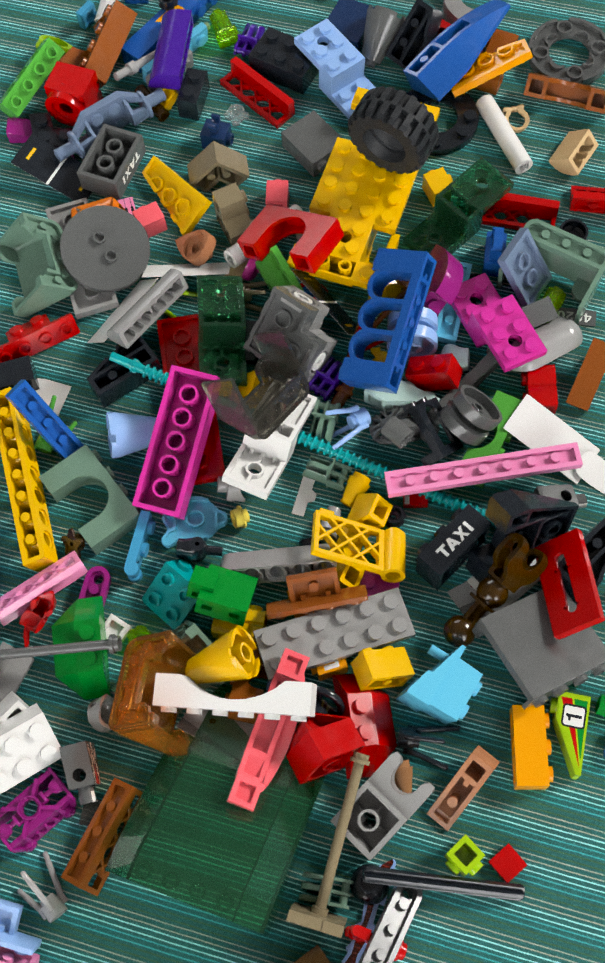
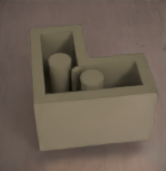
M215 141L211 142L187 164L190 185L204 192H208L219 181L228 185L236 182L237 186H239L250 177L247 156Z
M236 182L211 192L216 219L231 246L237 243V240L254 220L248 216L250 213L246 202H248L246 193L243 189H239Z

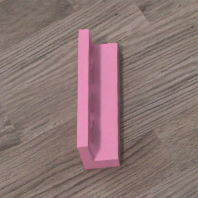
M75 550L0 597V622L3 627L21 616L31 601L38 595L48 590L54 591L55 594L88 572Z

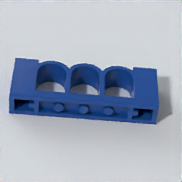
M378 248L372 268L375 272L371 275L367 286L368 294L372 299L366 301L358 313V323L362 329L352 336L348 346L350 357H344L343 364L339 369L338 379L349 387L397 394L437 261L427 251ZM396 280L409 281L404 300L382 297L384 288L390 282ZM383 311L400 312L394 331L373 328L376 316ZM374 341L391 342L385 362L365 360L363 355L366 347Z

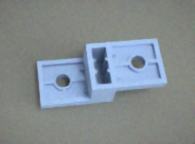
M328 19L321 21L294 38V44L319 70V88L349 119L354 112L351 109V102L357 88L360 87L368 90L376 88L364 76L365 57ZM325 42V43H327L328 45H326V46H324V45H319V43Z

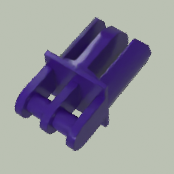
M246 23L242 34H238L233 54H242V57L248 56L265 33V28L262 26L258 28L255 24L250 26L249 23Z
M331 356L320 371L316 370L315 376L309 382L306 389L314 391L316 396L321 395L323 400L327 401L333 393H336L335 388L341 382L338 377L342 362L335 361V358Z

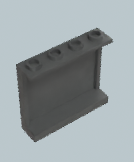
M543 589L481 618L472 629L477 639L484 635L486 636L528 699L522 705L523 709L532 705L538 708L549 700V696L554 694L555 697H558L569 690L568 686L574 684L577 687L589 679L587 676L592 673L596 677L605 671V645L592 627L560 640L554 637ZM566 592L570 612H574L577 606Z

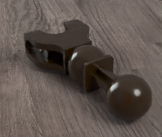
M511 533L506 536L495 549L493 564L487 571L491 577H486L479 582L476 594L470 593L476 600L464 615H455L446 621L443 628L446 641L454 647H460L461 645L466 647L471 644L475 638L472 629L487 610L491 613L496 612L494 608H499L505 604L508 598V591L515 594L520 587L529 585L539 578L548 565L545 553L535 548L529 549L527 540L518 533ZM518 542V546L512 551L513 545ZM538 558L537 563L530 566L533 560Z

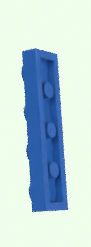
M21 379L5 395L11 404L63 460L84 446L26 380Z

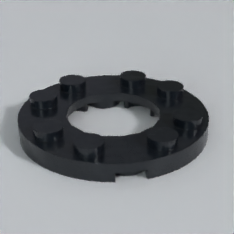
M413 89L406 93L409 96L413 95L417 98L418 102L423 104L444 103L450 106L449 108H452L457 116V122L453 128L439 133V139L430 155H447L449 151L458 148L461 150L474 138L478 128L479 112L474 100L467 93L454 97L452 90H450L440 101Z

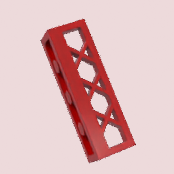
M237 56L230 60L231 72L220 80V85L277 129L295 115L294 100ZM236 78L240 81V85H231L229 82ZM243 90H252L254 96H245ZM257 101H266L269 103V107H260L257 105ZM281 112L283 116L276 120L271 116V113Z
M571 185L569 211L605 214V188Z
M473 187L466 222L519 230L526 223H519L516 218L525 216L528 220H550V224L555 226L560 201ZM473 208L482 209L486 214L483 216L472 215ZM500 212L504 213L507 218L500 220L494 215Z

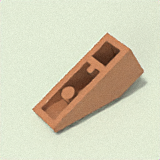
M478 745L431 806L427 815L448 831L500 762Z

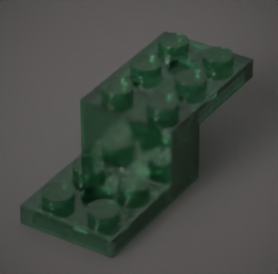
M481 157L436 195L434 212L403 238V244L410 250L427 251L429 254L436 245H439L453 254L480 230L483 214L513 188L514 182ZM485 183L488 187L479 188L477 184ZM438 238L440 242L434 244L429 242V239Z
M197 276L199 372L218 376L223 382L222 386H247L245 349L243 348L246 334V317L242 276ZM216 294H223L224 297H218ZM220 363H224L227 365V367L221 368L217 365Z

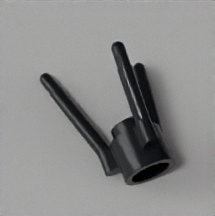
M408 725L407 728L400 727L397 747L404 749L403 754L412 755L436 767L448 770L446 764L413 749H419L420 741L445 743V740L442 738L422 736L419 732L460 731L461 727H417Z

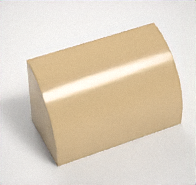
M590 129L568 132L549 159V163L563 174L578 175L598 147V143Z

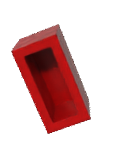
M452 353L414 356L409 359L405 377L423 391L458 389L463 369Z

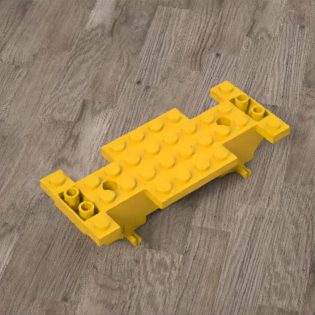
M357 88L351 102L352 110H355L364 94L369 91L368 89ZM424 104L427 106L428 112H432L434 115V121H437L440 108ZM337 137L309 206V212L338 218L344 237L315 274L309 273V275L349 287L358 286L367 289L368 281L375 272L372 270L373 263L369 262V257L377 231L395 235L419 170L409 174H397L395 171H386L385 168H380L376 166V163L367 160L366 156L357 150V146L353 145L351 140ZM289 256L287 261L289 267L296 269L291 256Z

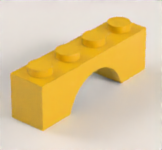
M378 493L358 494L347 519L380 529L385 526L393 505ZM343 527L342 530L349 538L355 536L351 529ZM365 534L364 536L368 539L370 535ZM340 537L336 542L337 545L343 543ZM360 540L353 541L354 545L361 551L363 544ZM347 546L341 548L346 556H354ZM337 562L340 588L359 586L365 570Z

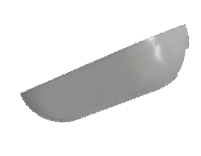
M559 317L535 329L548 350L546 355L511 371L528 372L536 370L580 346L583 341V334L578 324L571 319ZM515 340L512 343V345H514V347L520 346V342L518 340Z

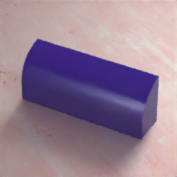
M172 9L164 13L148 87L180 90L194 26L192 10Z

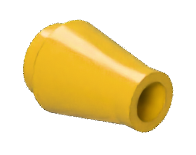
M354 471L353 475H349L340 502L352 508L357 495L364 494L370 488L371 480L367 476Z

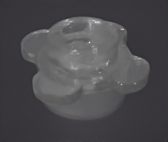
M233 104L228 108L224 116L232 122L233 126H239L243 120L249 118V113L244 111L242 105Z

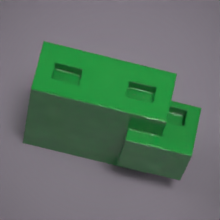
M210 564L209 569L196 565L188 584L186 596L197 599L194 612L244 626L258 578Z

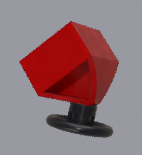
M317 686L315 718L307 717V722L299 723L286 753V757L300 784L342 770L350 762V756H353L354 751L360 752L365 746L351 717L343 716L345 705L342 699L335 692ZM323 696L331 699L336 704L337 709L328 705L323 700Z

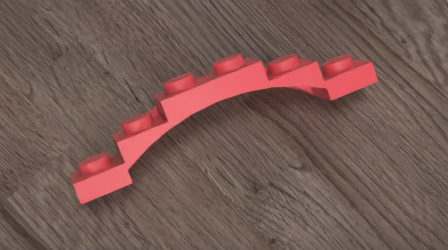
M285 648L267 692L275 689L284 681L305 682L304 673L310 657ZM258 714L226 802L251 812L254 811L260 793L272 781L291 743L297 724L296 721H290L291 716L280 715V720L264 719V714Z

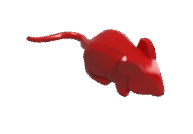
M48 590L35 597L22 614L19 624L24 626V647H29L30 631H33L35 634L38 633L55 610L57 601L54 591Z

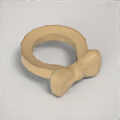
M524 104L503 108L502 113L508 122L509 116L513 112H518L524 118L525 123L521 127H513L510 124L515 133H520L528 127L530 118L524 110Z

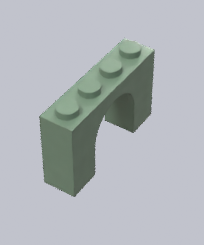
M84 445L39 476V479L57 503L85 485H98L108 491L109 498L105 509L97 517L78 529L86 543L97 556L136 528L142 509L132 506L133 502H130L127 498L129 495L128 491L122 483L116 484L113 480L116 476L109 466L105 468L100 462L103 459L95 449L91 451L87 445Z

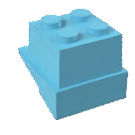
M432 644L427 653L440 662L432 670H427L420 678L417 677L398 694L396 700L415 712L422 711L447 725L457 722L458 719L462 720L470 707L467 705V702L471 696L475 697L482 686V683L479 681L483 674L460 659L466 648L464 645L448 654Z

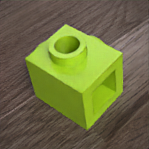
M465 834L444 855L448 860L445 865L455 876L459 873L462 877L468 873L474 876L482 868L481 859L485 854Z

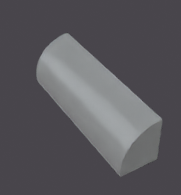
M170 269L107 331L109 340L128 349L189 288L182 272Z

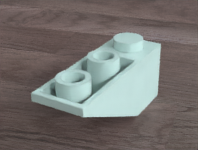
M401 380L397 394L364 390V402L381 410L384 408L386 410L392 409L393 405H398L400 408L405 407L424 397L427 400L436 397L440 401V398L434 393L423 391L409 381ZM427 406L426 411H430L431 408Z

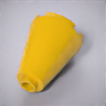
M231 629L190 658L185 667V674L196 684L252 679L260 671V658L255 659L253 650L257 649L256 644L245 629Z

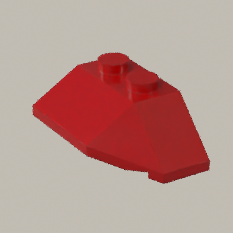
M354 674L333 675L334 692L342 699L345 705L343 716L351 717L365 743L364 748L359 753L370 756L368 760L370 765H364L361 778H370L397 747L389 695L381 689L360 691ZM350 761L345 766L347 780L351 775L353 761Z

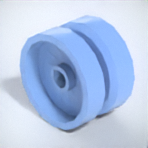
M423 307L408 359L414 356L432 355L438 348V335L436 333L438 330V317L429 308ZM392 311L389 313L387 318L388 330H395L400 312ZM387 342L388 350L391 342Z

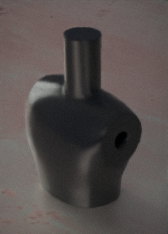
M201 537L178 538L176 556L186 561L200 562L207 555L222 556L223 547L207 545L206 541Z

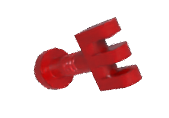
M352 925L344 929V935L357 942L368 943L372 930L360 925ZM404 941L394 961L404 959L407 952V944Z

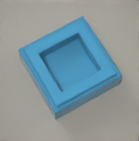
M90 0L76 12L79 26L84 30L94 22L97 13L94 3Z

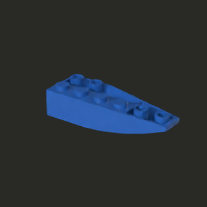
M491 0L465 14L442 31L403 70L411 88L440 101L469 71L511 7L510 4L501 0Z

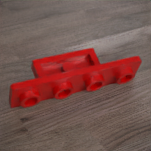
M69 313L50 322L46 314L32 317L27 323L13 326L5 333L9 342L0 346V363L28 355L31 357L79 334L80 330L73 315Z

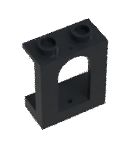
M424 397L417 402L414 401L403 407L404 412L397 416L398 419H402L412 415L432 450V453L420 459L424 466L431 465L464 447L460 439L443 423L440 417L442 407L436 397L430 400ZM427 406L434 411L451 443L445 446L427 416Z

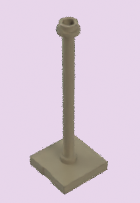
M354 751L353 756H350V761L354 763L316 905L313 904L311 907L295 901L289 909L286 921L339 938L342 937L347 918L328 912L329 909L326 907L364 765H370V761H368L369 755Z

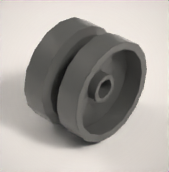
M462 385L453 396L454 400H449L440 411V417L445 426L460 440L473 446H479L489 435L488 431L494 430L503 419L497 405L483 392L470 385Z

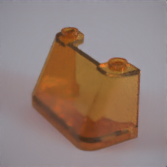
M171 630L134 638L127 645L108 725L119 736L170 756L187 755L189 737L182 730H174L177 713L161 712V707L152 705L156 673L182 674L186 676L185 667L187 661L196 655Z

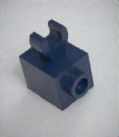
M212 113L211 119H206L200 133L202 148L205 149L213 141L226 147L232 146L234 133H232L231 124L221 122V116Z

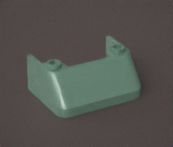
M529 220L523 228H528L548 269L575 282L571 294L576 301L580 302L574 320L578 324L605 272V249L542 220ZM501 267L499 269L496 286L499 288L502 287L504 281L506 280V276L503 273Z

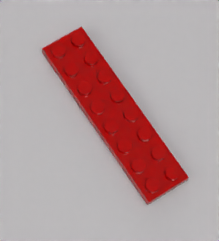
M201 313L156 320L164 373H169L171 365L211 374ZM216 409L194 485L217 482L218 476H223L225 472Z

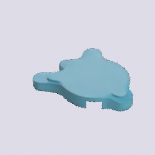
M191 496L185 520L166 515L162 516V522L167 530L161 538V543L165 548L169 549L177 544L178 538L201 537L207 541L220 528L227 525L228 516L226 512L219 510L209 499L202 496Z

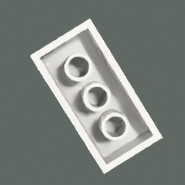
M37 703L0 723V794L61 759L59 749L61 746Z

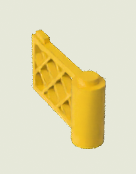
M320 508L313 513L311 555L376 573L381 576L383 581L398 583L405 579L406 535L404 531L397 527L382 530L336 516L333 511ZM320 520L328 522L332 529L326 532L320 524ZM342 528L351 529L355 536L349 538ZM336 532L343 543L337 545L330 535ZM364 535L376 536V543L372 545ZM324 539L331 549L328 551L319 548L320 540ZM359 539L366 549L360 552L353 541ZM347 546L354 556H346L341 548ZM370 553L376 560V564L369 563L364 555Z

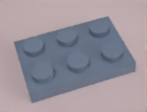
M520 228L497 262L521 306L524 307L537 301L551 280L552 275L528 228Z

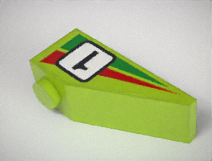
M565 692L558 697H551L549 713H553L552 724L570 778L577 780L582 772L591 697Z

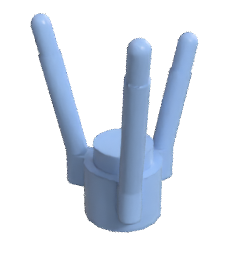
M355 405L350 408L325 411V415L350 413L346 418L348 425L334 431L332 438L350 429L353 431L333 445V450H336L360 431L369 427L371 417L364 407L359 409V406Z

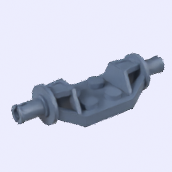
M159 87L147 96H144L139 90L135 93L115 91L82 110L72 131L67 132L69 142L54 149L55 156L60 162L75 153L84 159L103 124L122 129L129 123L137 126L145 119L153 118L152 107L167 100L164 91ZM138 102L140 107L133 109L128 104ZM85 129L86 134L79 141L78 138Z

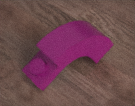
M436 245L430 255L437 261L423 307L433 310L438 316L446 303L451 305L455 300L463 281V266L445 248Z

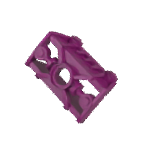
M48 767L46 772L41 773L38 778H35L34 782L8 805L0 808V839L12 853L32 852L38 845L37 841L61 820L72 817L77 810L75 808L76 798L51 767ZM62 791L66 792L67 795L55 805H46L50 801L48 797L51 794H59ZM35 801L37 812L32 816H26L24 807L29 802ZM24 824L22 834L10 843L8 838L12 835V828L16 825L20 827Z

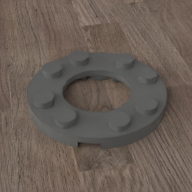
M574 17L557 21V18L552 19L539 26L530 38L528 46L533 58L528 61L533 71L537 74L587 85L596 81L605 72V33L598 26L587 20ZM573 39L581 42L587 48L589 58L581 66L572 65L566 68L565 65L560 66L552 61L553 58L549 55V49L552 44L559 40Z

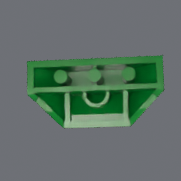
M103 597L77 599L52 625L53 644L105 640ZM107 650L54 655L55 677L83 699H97L105 694L111 696Z

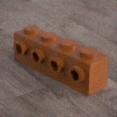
M115 0L112 5L107 4L102 14L105 18L103 22L100 21L94 31L97 36L95 40L91 39L86 50L89 51L87 58L83 57L79 64L80 67L96 71L98 78L96 83H99V89L107 83L138 14L118 0Z

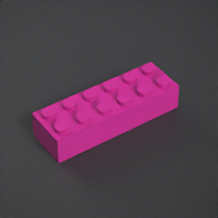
M171 365L132 506L185 520L223 383L218 376Z

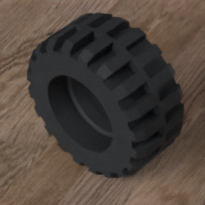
M380 86L367 91L348 120V133L353 145L357 146V150L361 154L363 153L367 160L376 163V166L383 167L389 172L395 171L397 174H409L421 169L439 139L437 121H434V115L432 112H428L427 106L418 102L417 98L413 95L409 96L406 94V91L401 89L399 91L395 90V87L385 88Z

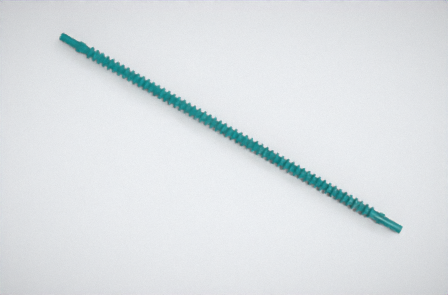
M112 352L109 357L110 361L129 368L132 373L142 374L143 378L148 376V379H154L155 383L160 381L162 386L167 383L168 372L163 374L161 369L157 371L156 367L150 368V364L145 366L138 359L134 358V360H131L115 352ZM224 396L218 398L216 409L222 408L223 412L227 410L229 415L234 413L236 418L241 416V420L247 419V422L255 411L254 409L250 411L249 407L243 408L242 404L236 405V401L231 403L230 399L224 400ZM302 431L298 434L297 444L303 443L304 447L310 446V450H313V448L317 449V453L322 451L323 455L329 454V458L334 456L336 461L341 459L343 464L348 462V466L354 465L355 469L361 468V472L366 470L368 475L373 473L374 477L380 476V480H383L384 472L389 471L387 466L382 468L380 463L375 465V461L369 462L368 458L362 459V455L357 457L355 452L350 454L349 450L343 451V447L333 450L330 442L324 443V439L318 440L317 436L312 438L310 433L306 435L305 431ZM439 490L419 493V497L424 495L426 500L431 498L432 502L438 501V505L443 503L445 508L450 506L452 511L459 508L463 510L468 505L464 499L459 501V497L452 498V494L448 496L445 491L442 493ZM476 505L475 507H473V508H474L475 510H477L482 516H484L488 521H490V520L485 516V508H482V509L480 510V509H478V505Z

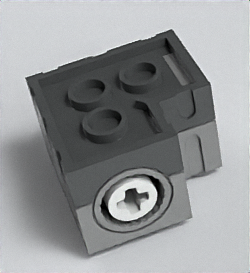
M294 285L274 286L243 348L254 353L256 357L265 363L272 365L274 369L286 377H290L296 384L310 382L315 376L316 370L320 371L326 364L338 340L326 335L320 329L323 319L327 316L330 308Z

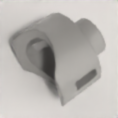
M218 476L217 492L226 493V501L245 502L246 499L239 488L222 482V476Z
M105 694L89 704L87 709L88 721L95 730L108 732L124 724L127 710L113 697Z

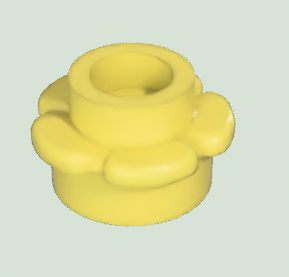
M238 505L236 509L230 510L233 526L236 529L240 527L246 528L247 523L250 522L247 509H242Z

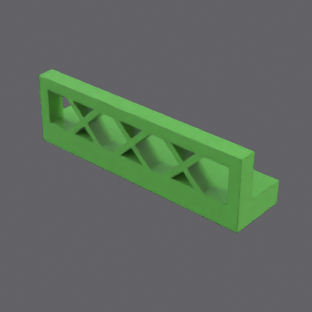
M277 245L270 248L269 254L263 261H255L256 267L270 291H272L274 286L294 285L304 291Z

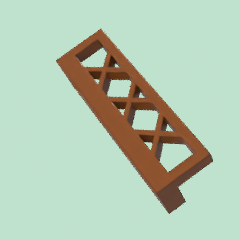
M114 777L61 878L84 891L98 896L150 796ZM135 795H137L139 799L134 808L131 809L130 805ZM124 822L122 831L117 834L119 825ZM111 847L108 857L104 859L106 850ZM97 873L98 876L92 887L88 884L93 874Z

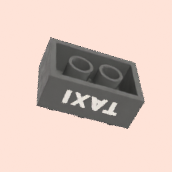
M103 124L77 171L82 189L121 200L146 153L143 136Z

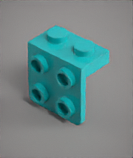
M183 559L165 562L142 597L143 603L172 629H176L186 620L197 599L186 596L188 584L194 570L191 564Z

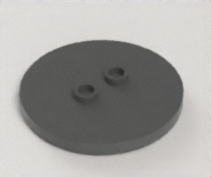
M93 206L80 211L68 221L61 235L60 254L66 271L78 284L93 291L110 293L124 290L140 279L149 262L150 242L144 227L132 214L113 206Z

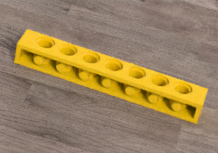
M8 387L0 391V452L22 564L38 573L57 562L58 557L43 485L39 479L40 471L30 423L5 397L12 389Z

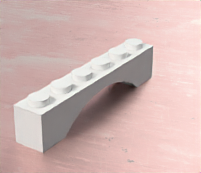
M156 673L152 705L161 707V712L177 713V708H185L186 714L202 715L203 710H212L213 716L228 717V712H238V717L254 718V713L264 714V719L280 720V715L291 716L290 721L307 722V717L315 718L317 684L284 681L275 689L260 696L248 699H225L208 693L188 676Z

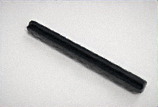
M366 866L362 872L364 883L521 901L525 897V887L522 884Z

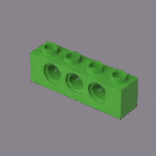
M49 37L40 43L0 99V110L7 116L14 118L20 116L53 70L56 62L65 53Z

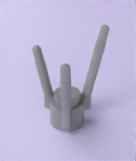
M44 851L43 857L58 896L51 893L45 897L25 871H21L20 875L41 902L38 904L21 888L17 890V893L41 915L43 920L47 919L49 923H52L68 910L65 905L68 898L63 893L48 852Z

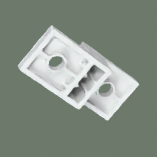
M274 380L247 422L243 443L223 473L222 482L267 500L294 452L298 434L313 410L317 397ZM283 405H289L291 408H285ZM255 469L259 471V473L253 474L249 470Z

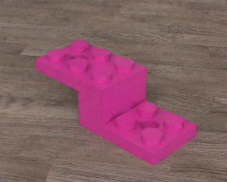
M486 273L462 282L460 290L451 306L475 346L479 348L487 344L504 373L546 355L548 350L513 294L501 299ZM475 297L480 299L482 303L476 305L471 303L470 299ZM516 339L520 342V346H511L508 340Z

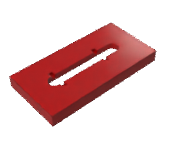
M575 528L535 547V549L545 553L548 559V565L540 575L554 637L560 640L605 621L582 531ZM564 554L566 565L568 566L567 569L575 601L577 602V608L574 612H570L558 564V557Z

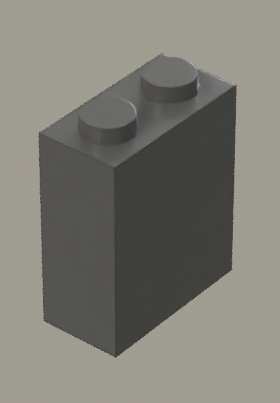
M314 110L281 132L282 146L313 177L324 172L337 137L342 138Z

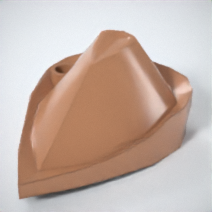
M195 230L175 240L182 257L195 266H201L213 257L216 239L205 230Z

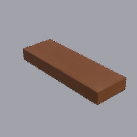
M593 338L566 400V404L588 412L605 373L604 341Z

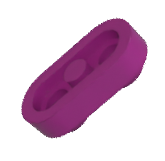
M95 566L88 570L79 599L102 596L104 607L111 585V575L107 569ZM98 578H103L102 583L96 584L95 582Z

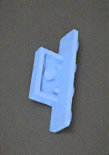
M0 898V947L14 950L16 954L23 956L33 955L41 946L42 939L18 932L23 905Z

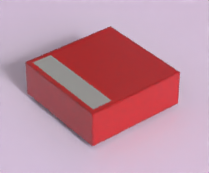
M418 493L403 496V508L428 507V499L426 500L424 495L419 497Z

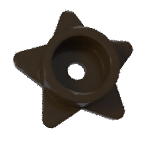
M70 528L67 535L61 537V541L65 545V555L75 550L78 557L81 558V551L85 547L84 538L81 534L75 533L73 528Z

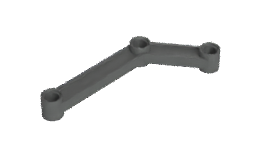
M489 347L486 350L487 355L460 380L458 389H451L439 401L442 408L449 400H454L453 396L462 385H470L477 388L499 366ZM431 409L427 416L438 434L440 422ZM393 416L385 423L381 430V433L399 449L409 442L423 440L427 443L414 418L400 420Z

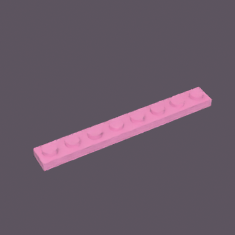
M574 442L384 472V479L388 498L578 469L582 467L583 462L578 443Z

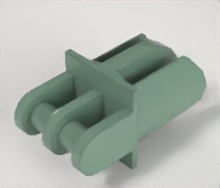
M317 399L314 411L311 412L313 420L309 433L312 438L317 436L318 440L324 439L325 443L330 442L331 444L335 425L339 424V414L333 416L325 415V411L341 409V403H336L335 405L331 404V401L323 403L320 399ZM320 409L324 410L323 414L319 413Z
M311 454L310 461L307 462L302 476L326 484L327 489L330 487L343 491V484L347 482V474L351 473L352 468L336 462V459L332 462Z
M303 871L302 877L316 881H322L323 875ZM334 877L335 882L342 883L341 891L333 890L332 885L327 906L349 910L350 906H347L348 897L352 895L349 893L350 884L353 885L354 881ZM301 882L300 888L319 892L320 885ZM299 894L298 900L316 903L317 897ZM332 894L340 895L339 904L330 902Z

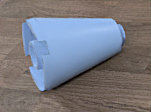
M107 412V437L112 459L148 448L157 417Z

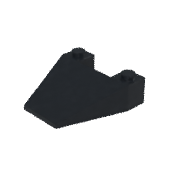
M513 489L495 493L490 497L485 516L496 526L491 543L472 549L465 568L478 582L486 577H491L487 571L493 564L495 549L506 536L511 533H518L527 540L529 549L535 548L567 533L579 505L575 502ZM518 542L513 545L512 551L518 546Z

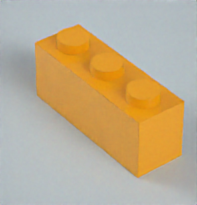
M512 705L509 710L514 790H546L550 783H553L554 778L553 767L548 766V755H551L552 752L551 740L546 738V729L550 727L549 713H545L544 705L538 708L532 705L526 709H523L522 705Z

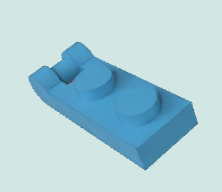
M140 511L124 565L126 575L134 583L139 582L143 577L140 567L143 557L146 558L149 552V536L154 534L156 521H154L151 512Z

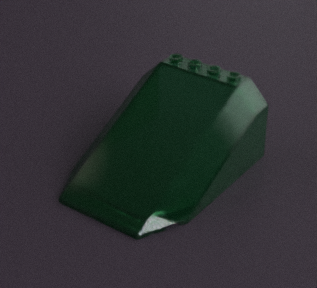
M222 684L212 695L225 698L226 692L231 693L232 686ZM209 710L194 737L179 728L176 729L119 836L105 870L243 927L269 935L325 776L300 784L285 755L272 781L260 793L253 812L226 802L249 736L235 720L228 719L225 716H213L212 710Z

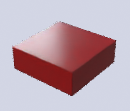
M509 843L488 861L506 883H509L527 866L525 861Z

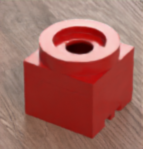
M57 61L44 85L47 94L45 107L50 112V115L65 125L74 126L82 110L103 99L102 92L99 90L100 85L96 83L98 80L96 71Z

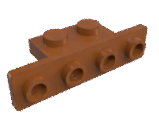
M336 567L286 576L290 599L267 603L266 615L267 619L274 618L279 620L294 614L306 615L315 610H332L341 605H358L368 600L366 585L341 589Z

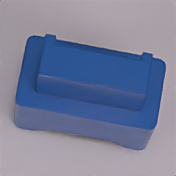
M493 227L492 231H488L486 235L482 274L486 273L487 276L498 277L500 265L497 260L506 249L507 233H504V228Z

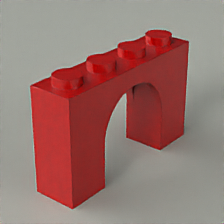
M267 204L237 242L246 258L263 261L270 252V248L275 246L281 239L292 234H303L289 254L297 270L315 274L344 237V233L338 218Z

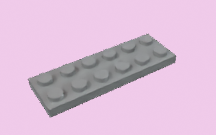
M87 197L45 209L47 218L57 222L63 231L68 221L72 218L71 209L88 203ZM78 284L77 290L70 295L77 319L120 307L115 292H97Z
M398 587L368 596L367 601H363L358 605L347 604L332 610L324 609L253 631L268 682L272 680L285 648L310 657L306 670L357 655L359 651L365 648H372L374 650L415 637L416 635Z

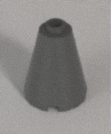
M369 4L361 52L365 57L366 66L375 68V65L381 64L406 19L404 16H402V19H399L397 12L376 5L373 9L372 4Z

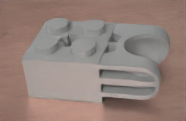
M398 752L391 754L358 789L345 837L369 861L381 851L435 789L431 783H424L416 791L410 793L402 792L398 789L394 778L397 769L403 763V757ZM340 809V811L331 819V822H332L336 827H337V823H338V819H339V815H340L341 809ZM367 812L375 815L376 825L374 822L368 824L367 820L369 817L366 814Z

